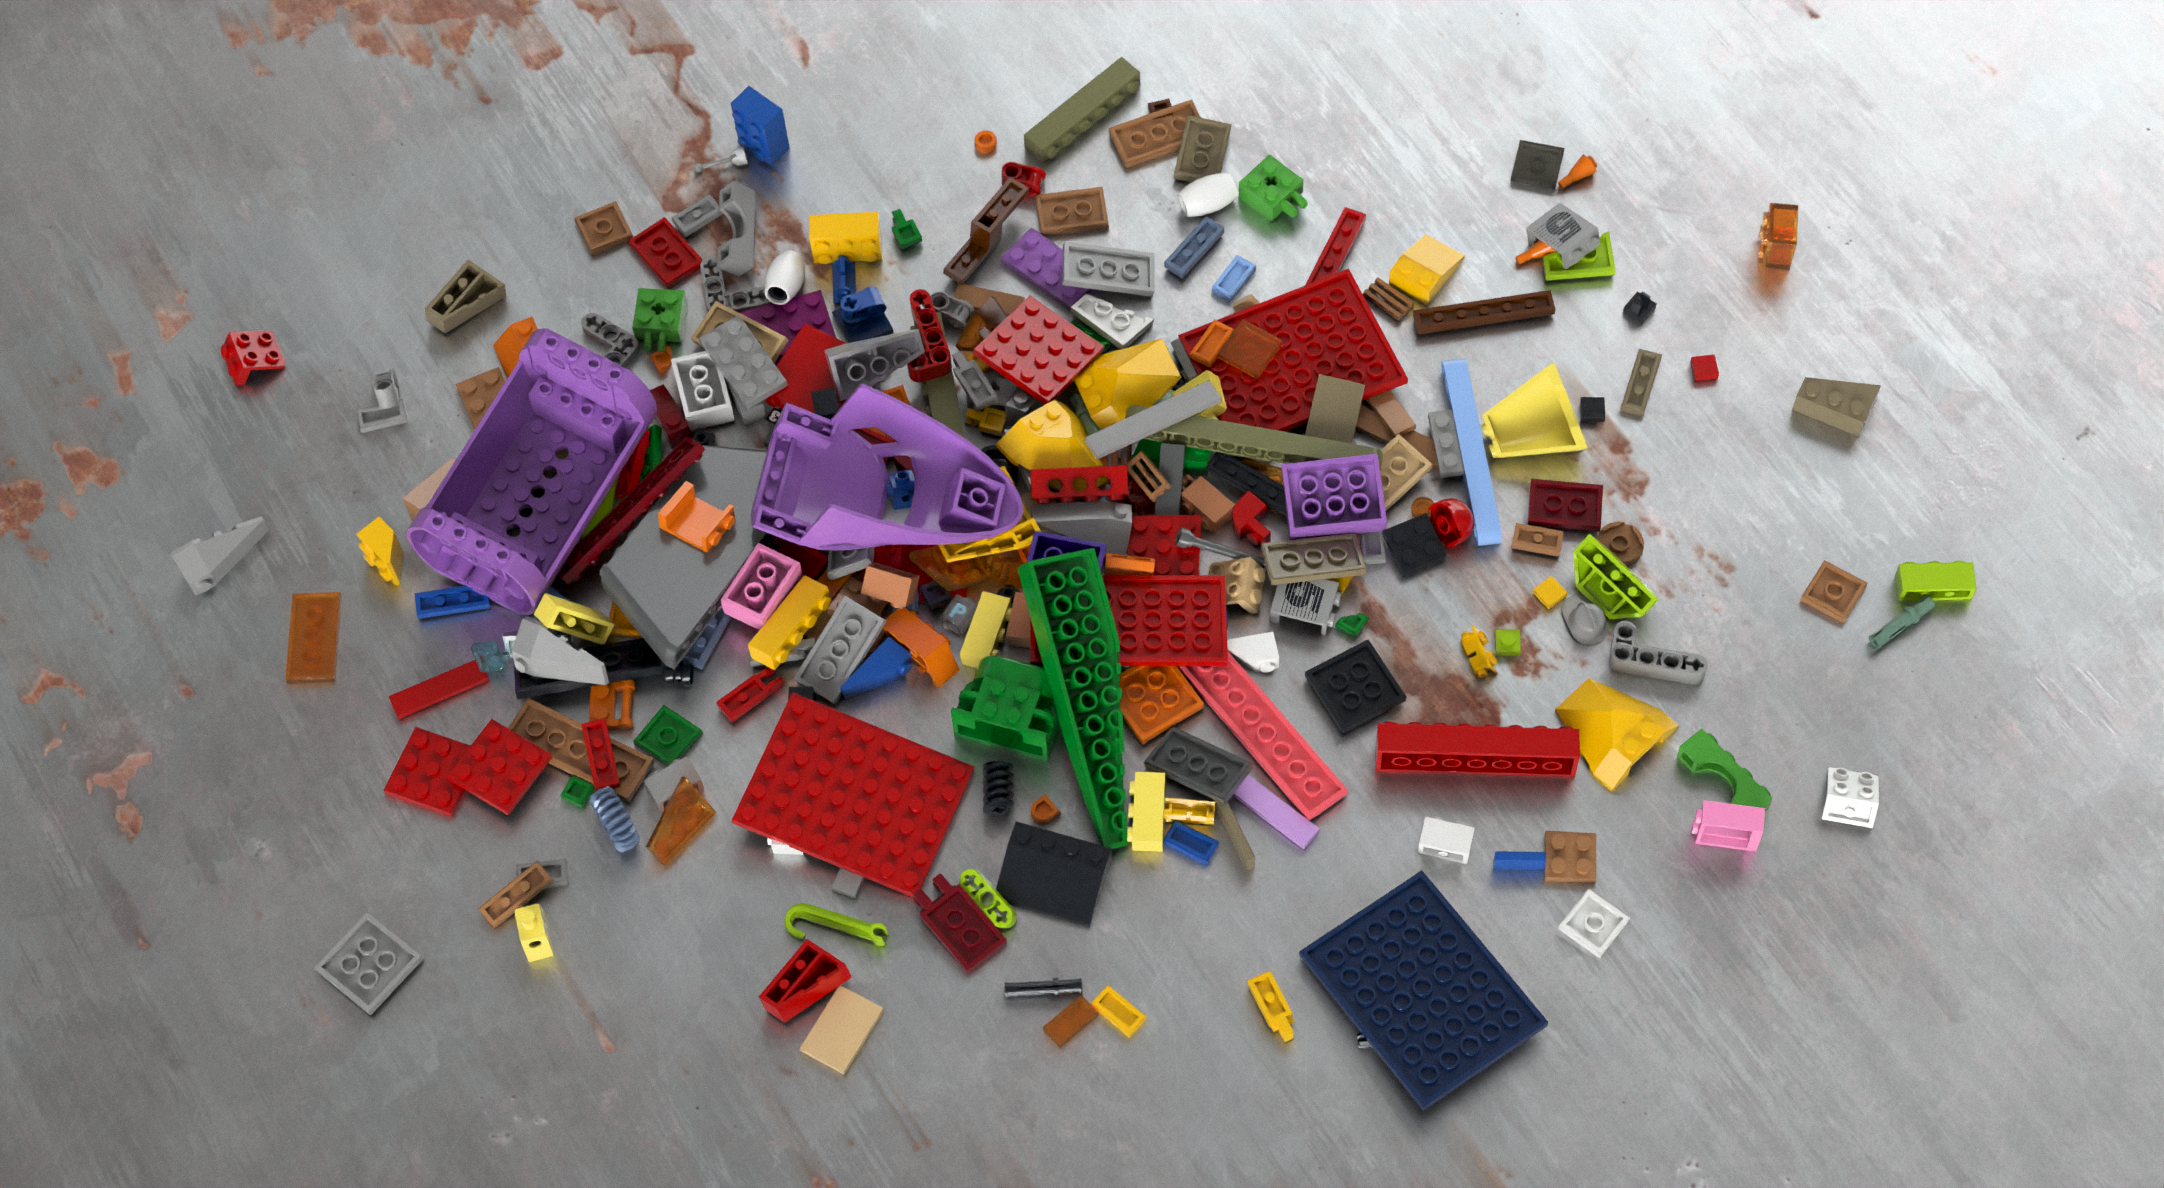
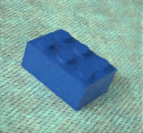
M748 86L731 102L738 143L741 147L744 146L745 150L749 149L760 161H766L773 165L790 148L783 109Z

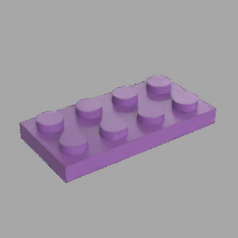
M1032 227L1001 257L1002 263L1069 311L1072 305L1093 290L1062 285L1063 249Z

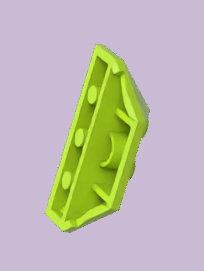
M1588 534L1574 549L1576 587L1593 604L1599 606L1610 620L1643 617L1659 600L1653 591L1632 570L1591 534Z

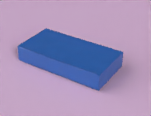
M1174 820L1163 839V844L1208 865L1219 846V841Z
M1496 851L1493 860V870L1544 871L1546 853Z

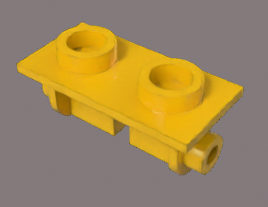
M1471 625L1473 632L1466 631L1462 633L1461 642L1468 656L1475 652L1477 654L1469 658L1474 673L1479 678L1487 676V671L1489 670L1498 674L1495 667L1498 662L1494 653L1488 651L1486 644L1489 641L1483 630L1479 631L1474 625Z
M1165 797L1164 822H1174V820H1177L1181 823L1214 825L1215 801Z

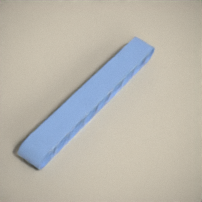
M1464 358L1442 361V376L1449 410L1453 412L1464 467V475L1462 477L1468 507L1473 515L1475 542L1477 546L1501 544V527L1467 360Z

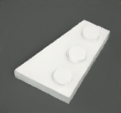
M1085 294L1072 305L1070 313L1119 349L1127 348L1153 325L1154 320L1149 317L1143 319L1135 316L1134 312L1128 309L1125 311L1114 308L1112 303Z

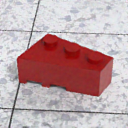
M806 939L760 994L759 999L766 1011L785 1023L852 978L845 963Z

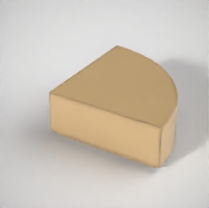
M1250 294L1234 302L1232 308L1239 312L1259 304V301Z

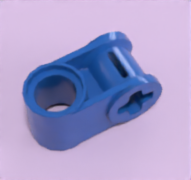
M873 286L846 295L840 302L841 309L843 310L841 314L842 320L850 325L878 317L887 309L878 288Z

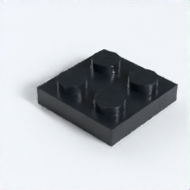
M1427 513L1382 532L1402 576L1442 560L1447 556Z

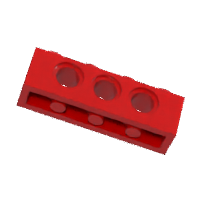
M1127 465L1031 469V500H1036L1037 504L1051 503V499H1061V503L1075 502V498H1085V502L1099 501V497H1109V501L1123 500V496L1128 495ZM1099 478L1108 479L1110 483L1109 489L1100 490L1097 487L1096 482ZM1075 479L1084 480L1086 483L1085 490L1076 491L1072 486ZM1051 480L1060 481L1062 484L1061 491L1056 493L1050 491L1048 483Z

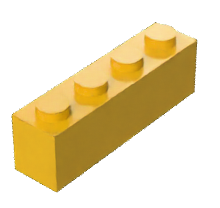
M804 575L749 642L748 647L751 658L773 670H776L781 663H784L794 646L801 642L806 631L815 625L819 615L828 609L831 603L828 587Z

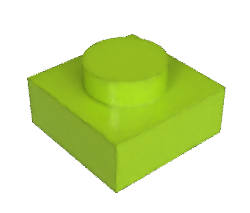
M1495 630V655L1520 656V630Z

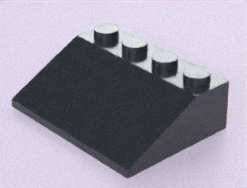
M1016 821L1007 845L996 890L1011 905L1090 927L1113 860L1112 848Z

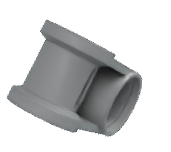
M944 292L933 293L930 297L936 313L941 312L942 322L954 329L964 330L966 320L975 310L973 305L965 300L947 295Z
M394 368L390 369L389 372L377 375L371 373L373 389L379 407L389 409L399 403V384Z

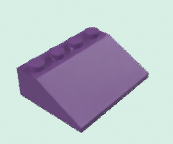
M1378 454L1282 464L1290 540L1386 530L1387 519Z

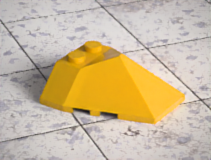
M1161 338L1099 355L1074 381L1091 418L1099 429L1102 430L1124 420L1129 406L1152 407L1159 398L1162 399L1180 380L1181 375L1164 339Z
M1053 400L1021 418L996 444V447L1012 464L1017 467L1020 464L1029 471L1031 469L1103 466L1101 460H1096L1085 443L1087 434L1080 419L1066 404L1057 400ZM1102 477L1097 480L1096 485L1100 488L1109 481ZM1075 479L1072 486L1076 491L1080 492L1085 490L1086 483L1082 479ZM1051 480L1049 482V487L1057 492L1061 491L1062 484L1060 481Z
M1005 466L1000 467V469L1009 477V479L1014 485V482L1011 479L1009 473L1007 472ZM1022 502V517L1010 530L989 539L938 546L948 563L1022 549L1032 543L1034 531L1041 532L1035 519L1031 518Z
M1588 678L1555 709L1564 726L1579 729L1580 754L1586 759L1592 774L1611 791L1629 775L1631 766L1658 741L1663 743L1679 728V725L1662 710L1591 678Z

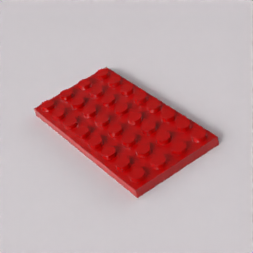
M1102 575L1120 641V652H1118L1121 666L1228 665L1225 575ZM1030 618V664L1043 666Z

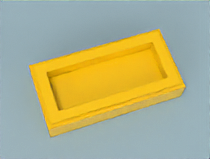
M1109 985L1091 1002V1006L1129 1038L1147 1020V1016Z

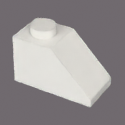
M1273 632L1227 640L1228 652L1238 663L1253 672L1261 671L1268 673L1279 668V654Z

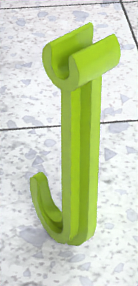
M806 903L792 906L787 911L784 919L788 932L799 939H804L806 935L804 932L793 927V922L797 918L872 940L877 946L885 945L883 938L877 936L878 934L889 935L887 928L882 923L871 924Z

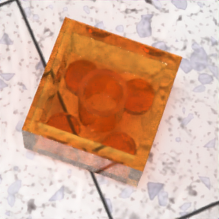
M1770 203L1768 212L1763 213V220L1759 230V238H1762V241L1759 244L1758 258H1762V267L1790 270L1797 245L1798 205Z

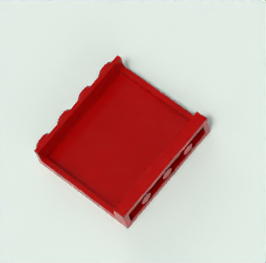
M804 323L776 366L786 379L788 386L764 399V401L774 408L778 406L783 409L787 402L815 413L811 392L835 388L824 350L846 344V342ZM835 388L838 405L840 409L841 406L847 401V399L840 401Z

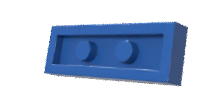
M468 586L415 593L418 619L491 608L488 596L481 595Z

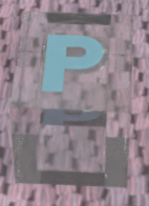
M957 594L941 615L942 627L963 638L969 630L977 604L969 597L963 598Z

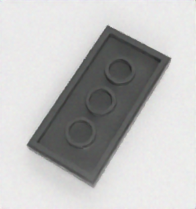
M1171 726L1144 761L1147 768L1158 773H1165L1166 777L1225 805L1253 769L1251 762L1174 726Z

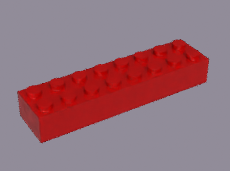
M1393 721L1378 723L1375 771L1575 777L1580 758L1579 729H1573L1568 726L1560 728H1547L1546 726L1525 728L1520 725L1497 727L1494 724L1472 726L1467 723H1462L1458 726L1445 723L1423 725L1419 722L1397 724Z

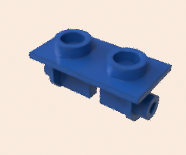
M846 255L838 256L836 263H832L833 303H840L844 296L856 293L855 262H850Z

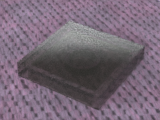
M1520 140L1511 181L1556 189L1565 148Z

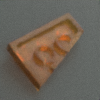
M681 777L646 845V848L662 865H666L716 814V811L686 777Z

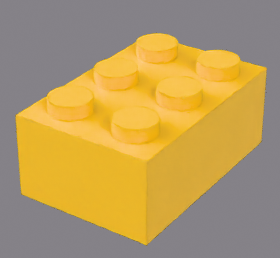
M878 212L809 215V239L814 263L828 264L836 262L840 255H846L850 262L882 260V233Z

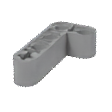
M1620 621L1616 624L1609 657V665L1614 671L1697 685L1703 681L1708 667L1707 661L1703 656L1635 644L1636 626L1630 621ZM1619 634H1627L1629 637L1624 638L1621 637ZM1622 655L1626 657V659L1621 660L1618 659L1616 656ZM1646 659L1649 660L1651 663L1646 664L1643 663L1641 660ZM1671 663V664H1673L1675 667H1674V668H1670V667L1666 666L1665 664Z

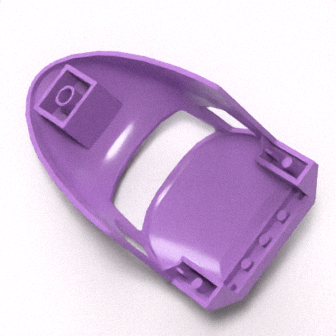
M860 384L831 420L786 402L770 438L750 518L752 527L790 542L818 550L842 551L885 545H945L989 539L1013 528L1022 517L1023 505L1020 495L1009 477L970 441L914 407L870 386ZM877 427L897 442L872 445L851 429ZM909 456L911 458L915 473L914 495L904 525L882 520L888 495L887 488L885 487V484L888 483V473L883 460L884 457Z

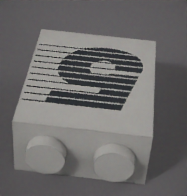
M1558 203L1526 227L1528 244L1532 246L1538 240L1544 242L1562 255L1563 268L1566 270L1600 245L1598 227L1561 203Z
M1323 579L1277 585L1270 609V622L1279 624L1281 616L1321 625V634L1326 635L1328 627L1333 628L1335 622L1334 606L1339 607L1342 593L1338 592L1339 583Z

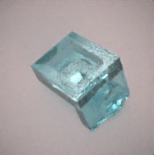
M496 641L474 643L471 647L481 672H498L503 670L510 658L508 652H500Z

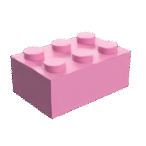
M758 543L721 598L724 613L760 630L803 577L800 562Z

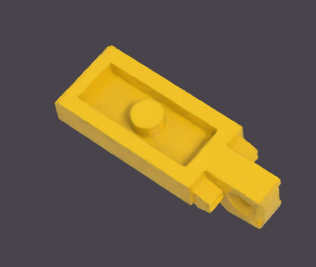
M1271 971L1247 980V985L1268 1026L1271 1027L1273 1032L1279 1030L1284 1042L1294 1039V1031L1290 1025L1294 1023L1293 1013Z

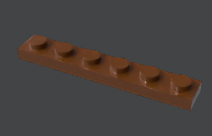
M1551 290L1413 310V318L1417 335L1554 315L1556 309Z

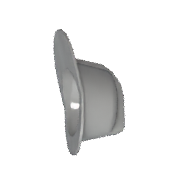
M1573 594L1563 602L1562 614L1574 639L1585 645H1596L1604 640L1608 632V623L1603 610L1599 606L1593 604L1584 594Z

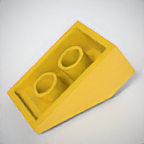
M1425 234L1406 250L1391 268L1389 285L1428 307L1463 261L1465 255Z

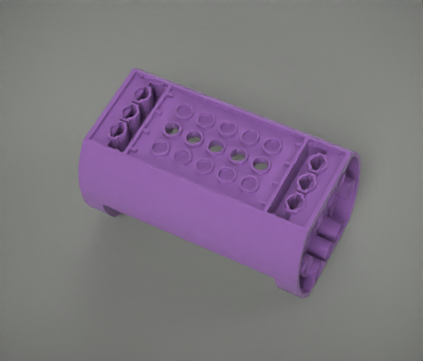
M548 328L535 330L521 350L517 365L428 505L420 509L407 529L406 536L409 544L417 555L436 572L463 586L472 588L481 595L488 596L490 600L519 615L533 614L543 595L549 590L656 416L657 405L652 393L632 371ZM560 450H566L569 452V455L565 459H558L556 453ZM554 469L557 471V474L554 478L548 479L544 476L545 471ZM540 488L545 491V494L541 498H535L532 496V492ZM524 508H530L533 510V513L530 517L524 518L520 516V511ZM516 527L521 532L516 537H510L507 534L508 530Z

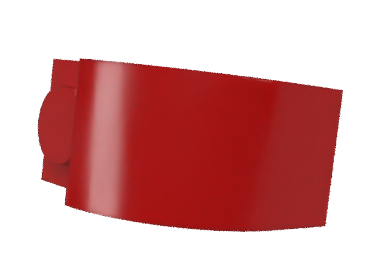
M1250 491L1235 504L1232 527L1239 541L1247 535L1250 542L1261 547L1262 543L1271 542V532L1260 523L1266 517V504Z

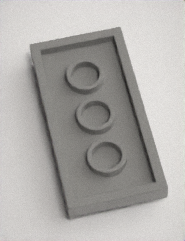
M1064 242L1062 285L1153 297L1155 292L1154 253Z
M739 315L699 337L701 345L747 409L788 386L786 379Z
M844 596L794 679L806 687H814L816 693L837 704L841 697L840 687L859 668L887 621L847 596Z

